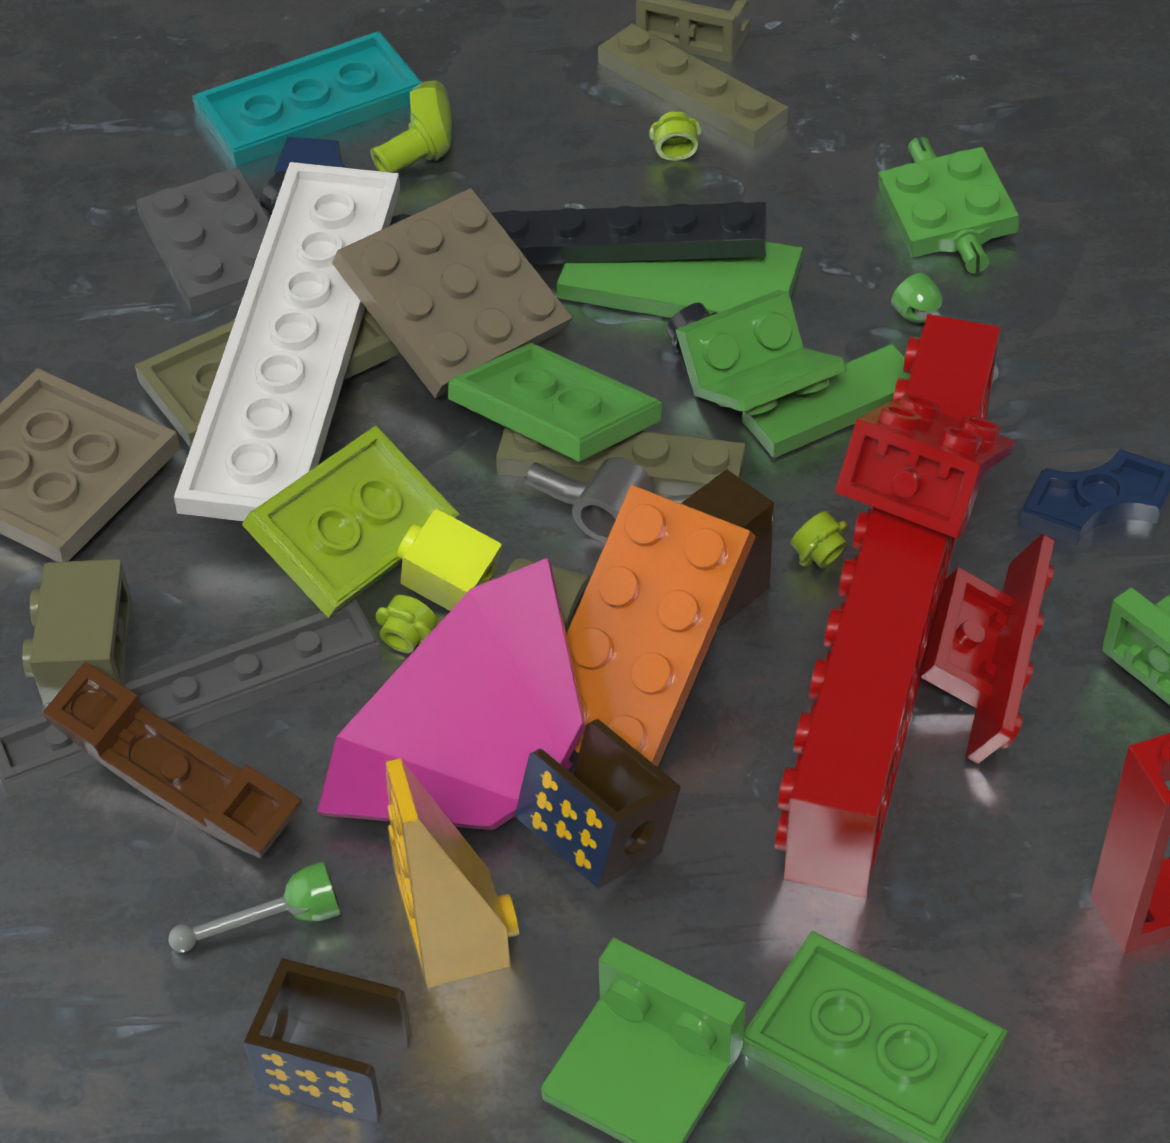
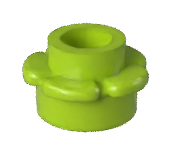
M673 111L660 117L659 121L652 124L649 129V138L654 140L656 152L660 157L666 160L678 161L692 156L697 151V136L702 133V128L695 118H689L683 112Z
M828 511L820 512L808 520L796 532L790 542V545L800 555L799 564L807 567L815 562L822 569L833 563L848 546V542L842 537L848 530V524L845 520L838 523Z
M407 595L394 596L388 607H380L375 616L378 624L383 625L379 632L381 639L388 646L402 653H412L415 647L417 648L438 623L436 615L427 605Z

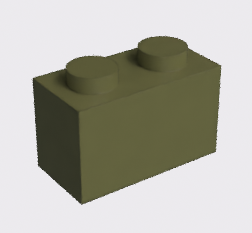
M121 559L44 563L40 589H33L30 594V617L35 628L33 639L24 640L22 649L26 678H35L43 704L50 703L84 662L92 665L121 685L123 684L132 598Z

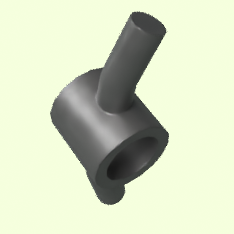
M611 457L604 460L589 483L573 480L537 462L531 465L525 477L526 485L562 502L574 505L572 512L577 525L584 533L603 543H606L630 485L655 494V485L649 474L633 461L622 457ZM692 494L666 496L664 498L682 503Z

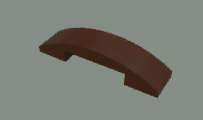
M87 662L82 664L42 712L44 718L60 732L137 790L199 829L256 857L262 858L303 805L299 797L249 765L245 764L242 769L238 768L142 706L136 693Z

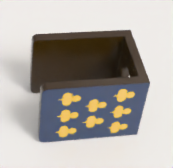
M595 719L586 725L574 775L543 749L539 748L529 754L515 814L519 821L599 889L662 852L681 786L602 721ZM631 836L635 841L628 847H625L627 840Z
M281 958L244 1040L256 1090L369 1122H378L382 1106L375 1069L372 1065L289 1042L300 1020L406 1048L412 1033L405 992L396 987ZM276 1017H277L275 1029H274V1032H273V1034H272L273 1025H274L275 1019H276Z

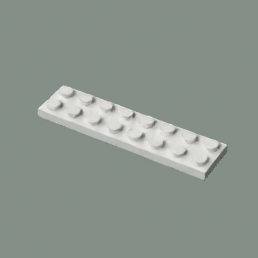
M289 163L174 495L177 514L244 521L248 513L318 466L365 310L363 303L332 262L339 249L390 226L400 193L399 173Z

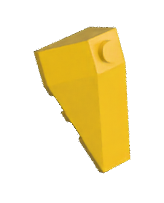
M399 758L387 761L386 785L390 803L387 806L391 824L388 826L394 872L426 987L430 988L511 967L508 938L518 936L519 928L509 893L497 896L487 866L403 760Z

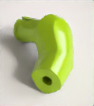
M437 80L426 81L418 84L410 91L411 122L408 124L409 129L379 147H374L370 150L372 160L378 171L397 173L424 157L427 160L437 161L450 149L452 140V111L448 93L443 84Z

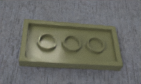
M366 307L344 380L398 355V349ZM235 320L135 364L139 383L190 448Z

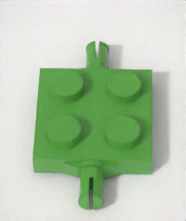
M920 137V144L917 138L913 139L908 145V152L915 163L878 172L879 190L911 258L936 252L957 251L960 253L969 273L976 274V266L979 272L984 271L990 261L981 245L992 238L1019 232V214L983 146L938 157L935 155L930 141L926 137Z

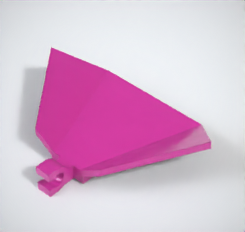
M548 558L471 588L336 736L317 810L321 816L390 822L387 806L390 803L386 785V762L401 758L455 827L495 830L516 816L515 812L528 757L531 752L539 748L543 749L565 769H570L573 764L569 758L586 725L552 565Z

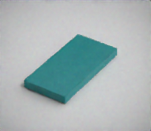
M380 31L211 88L192 97L195 111L235 167L281 152L287 136L317 139L410 106V91L422 82Z

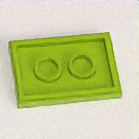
M375 425L248 513L242 526L329 618L402 563V559L397 557V552L404 536L414 523L423 527L435 508L454 518H457L459 513Z

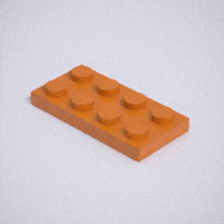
M630 485L566 634L585 725L595 719H599L655 766H659L756 538L750 530ZM585 729L574 749L578 753L580 752Z

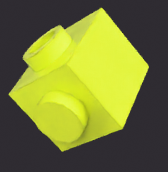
M435 508L423 527L417 523L410 527L399 546L397 557L402 559L400 584L451 611L471 588L493 579L498 571L502 544Z

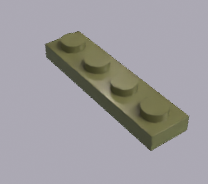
M633 23L598 46V63L753 149L788 124V106Z
M505 427L496 455L497 474L526 477L531 465L537 462L573 480L589 483L604 460L611 457H622L633 461L649 474L655 485V494L676 496L694 494L726 469L741 479L745 461V443L640 431L578 462Z

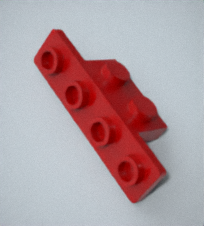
M1041 534L1011 561L1008 566L1003 592L959 567L944 580L921 678L976 708L965 757L977 764L998 748L1006 749L1010 746L1022 726L1023 715L1018 712L1022 692L1028 685L1034 670V665L1029 659L1033 641L1038 636L1044 622V615L1040 612L1043 593L1048 588L1054 574V567L1050 565L1054 539L1045 534Z

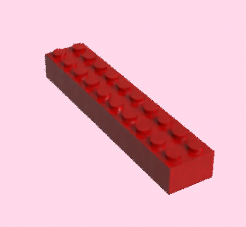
M927 314L921 338L912 336L909 338L903 372L909 373L910 377L909 380L898 378L893 400L902 399L905 394L917 395L935 401L940 405L939 413L962 421L964 416L986 419L1001 327ZM874 507L872 509L869 508L868 512L860 511L858 514L852 549L858 550L860 553L855 555L854 560L846 559L843 566L838 597L846 599V602L842 601L840 609L832 608L830 611L825 632L824 648L832 649V651L828 650L825 660L817 659L809 691V699L815 701L812 704L810 713L802 712L798 722L793 752L799 755L795 767H786L783 774L777 808L781 809L782 813L775 839V849L786 852L784 880L867 898L921 682V673L956 542V538Z

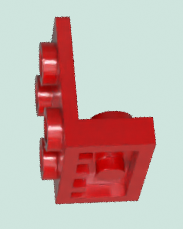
M905 394L902 399H895L856 419L835 493L958 539L966 531L984 472L1011 455L1016 441L1000 435V426L989 420L974 416H964L961 421L939 413L940 405L935 401L917 395Z

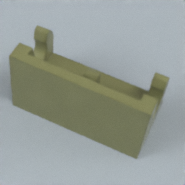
M636 0V26L687 53L732 63L750 32V19L743 18L745 11L748 9L749 1L736 0L731 10L728 11L681 0Z

